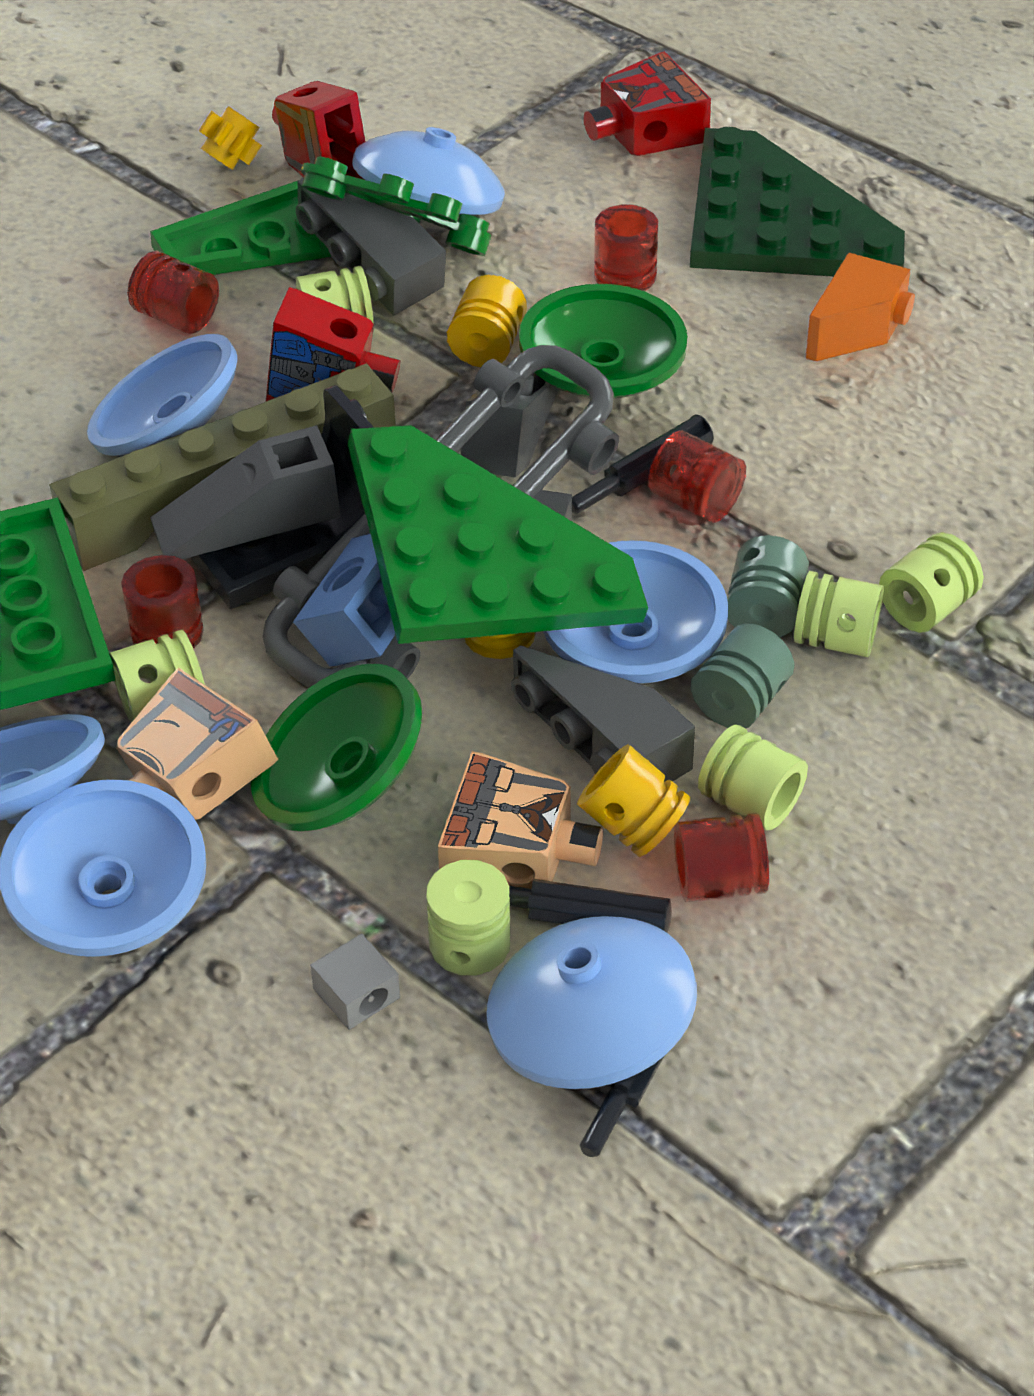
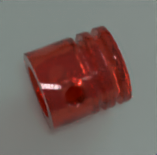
M621 204L603 210L595 219V281L597 284H615L642 291L651 288L657 280V217L653 212L637 205Z
M156 250L148 252L133 269L128 283L127 295L133 310L182 332L193 334L204 328L213 316L218 304L219 284L213 274Z
M679 430L669 436L658 450L650 469L648 486L652 493L683 509L689 510L691 513L709 522L715 523L724 518L736 503L745 482L747 467L743 459L688 432ZM676 464L677 468L670 476V468Z
M167 555L146 557L134 563L124 573L121 581L133 645L151 639L158 644V637L168 634L173 639V632L183 629L194 649L201 642L204 633L194 569L186 561Z
M748 813L745 821L739 814L731 815L728 823L723 816L684 820L676 823L674 826L675 862L679 887L685 902L730 898L734 896L735 890H737L740 896H748L752 888H754L757 894L767 893L769 887L768 850L759 814Z

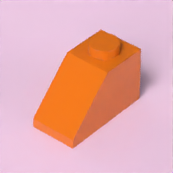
M848 253L810 314L806 359L820 361L887 344L897 325H906L912 313L915 294L908 292L911 269Z

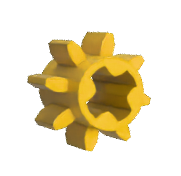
M227 106L221 117L211 111L199 129V132L208 137L201 149L231 170L234 169L239 159L250 165L262 146L253 139L260 127L229 106Z

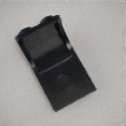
M336 385L323 390L325 421L321 436L334 464L341 517L190 557L230 610L273 592L278 577L291 566H297L307 574L365 513L348 443L351 429L374 427L367 420L360 403L356 399L349 400Z

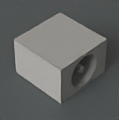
M362 933L310 964L313 989L349 1030L400 999L397 971Z

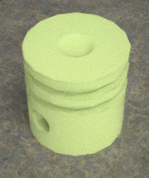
M362 266L354 267L353 273H350L349 269L345 268L340 270V275H337L335 271H328L296 277V289L370 318L374 324L369 287Z
M940 532L930 536L916 549H913L887 569L880 577L879 585L884 586L882 601L893 618L907 629L921 633L930 631L960 605L974 596L982 588L984 576L981 564L973 550L955 535ZM904 591H907L910 594V596L913 599V604H910L905 600L903 595Z
M809 571L799 601L794 629V642L803 644L805 639H809L810 646L819 647L820 642H824L825 649L869 657L879 622L884 586L839 577L838 582H834L833 575L824 574L822 579H818V572ZM848 614L852 615L855 619L850 618Z
M183 629L173 632V639L168 634L158 637V644L151 639L109 653L116 679L114 683L131 723L178 668L204 684L197 657ZM140 678L147 679L150 683H145Z
M733 725L718 737L709 750L699 774L698 789L701 794L706 797H713L715 802L726 805L731 811L749 818L753 823L765 830H773L783 822L796 804L807 778L808 765L805 760L778 748L768 740L761 739L759 735L753 732H748L746 728L740 725Z
M459 860L443 866L434 873L427 884L426 901L429 948L434 960L447 971L458 975L470 976L490 972L503 963L510 951V889L504 874L493 865L479 860Z

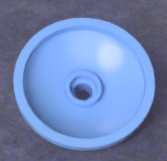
M428 127L425 132L398 131L378 136L359 145L354 153L353 167L363 179L380 184L383 174L404 178L414 183L410 199L429 203L432 193L442 194L462 203L459 214L483 215L493 213L500 209L505 195L497 175L474 151L455 142L456 136L444 129Z
M205 334L186 339L157 353L124 377L101 401L88 424L87 436L89 441L102 454L122 457L135 450L143 449L205 425L218 410L232 384L237 366V351L225 336Z
M648 541L610 542L609 544L633 557L649 607L643 623L543 631L552 649L564 660L638 684L652 683L682 675L702 664L714 653L726 632L728 601L725 590L714 572L689 553L669 545Z
M62 714L29 719L0 727V821L7 820L9 824H17L34 806L53 798L68 787L74 786L96 762L105 742L101 725L96 719L85 715Z
M98 780L68 787L53 798L34 806L22 817L9 834L0 856V891L6 909L16 925L27 936L39 944L61 953L85 957H100L125 953L155 941L174 928L186 916L197 900L203 887L207 865L202 833L187 808L177 799L156 787L128 780ZM106 890H117L116 892H113L111 894L102 895V893Z
M602 916L583 918L547 930L528 942L512 956L498 974L491 988L487 1003V1024L499 1055L514 1071L523 1077L556 1088L586 1089L600 1087L622 1081L642 1072L659 1061L676 1045L693 1017L697 1001V984L688 955L672 936L660 928L643 921L624 917Z

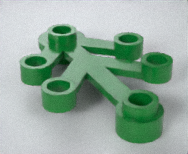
M317 156L315 164L303 163L301 173L305 175L302 187L312 193L338 201H343L345 193L410 216L419 224L422 219L449 230L445 241L447 245L477 256L486 255L492 236L488 233L490 223L472 215L463 213L459 215L462 203L454 198L432 193L429 203L410 199L414 183L391 174H383L380 184L346 175L348 168L346 165L326 157Z

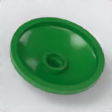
M586 284L556 291L536 302L527 311L520 324L519 348L521 353L526 349L539 345H554L569 350L597 368L609 380L614 398H623L648 391L676 373L686 356L688 336L682 318L669 304L660 298L627 286ZM543 368L534 372L544 381L562 391L590 398L589 393L556 370Z
M361 664L333 673L308 688L281 713L266 734L278 760L251 781V792L258 809L272 823L290 831H312L340 824L370 807L399 778L416 747L421 728L422 705L414 685L400 671L388 665Z

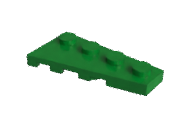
M297 181L150 231L151 246L174 281L332 257L326 245L315 234H308L297 219L295 211L298 205Z

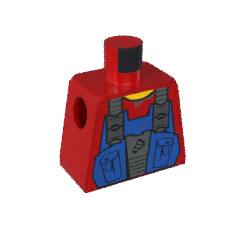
M289 287L273 322L265 402L366 363L392 393L397 382L401 360L370 352L374 324L370 318Z

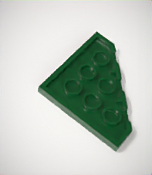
M736 127L705 128L690 250V268L834 277L848 253L904 267V230L757 131L740 130Z

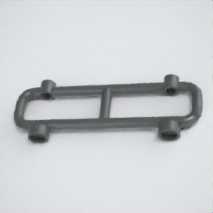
M539 345L526 349L507 366H504L496 359L488 360L479 369L474 380V388L480 394L436 439L453 451L458 452L500 407L507 408L516 401L523 389L525 380L531 374L543 368L558 371L589 393L590 402L512 485L532 498L548 484L569 460L590 475L599 473L610 462L619 444V435L603 425L613 407L614 393L609 380L597 368L573 352L554 345ZM365 513L307 574L297 566H291L282 572L273 588L274 596L281 601L273 608L265 620L262 638L266 653L280 668L308 688L333 673L361 664L388 665L400 671L408 679L414 672L420 659V650L411 643L398 644L395 634L380 657L346 663L340 667L330 669L319 666L288 641L287 633L293 621L350 540L370 534Z

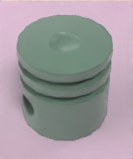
M771 535L754 537L743 543L737 553L727 597L728 620L734 627L744 623L757 624L771 630L779 638L794 629L799 601L809 566L805 552L796 543L783 537Z
M744 623L737 625L694 675L691 679L690 689L694 701L699 708L714 722L726 728L733 725L749 728L793 675L795 663L791 651L775 633L757 624Z

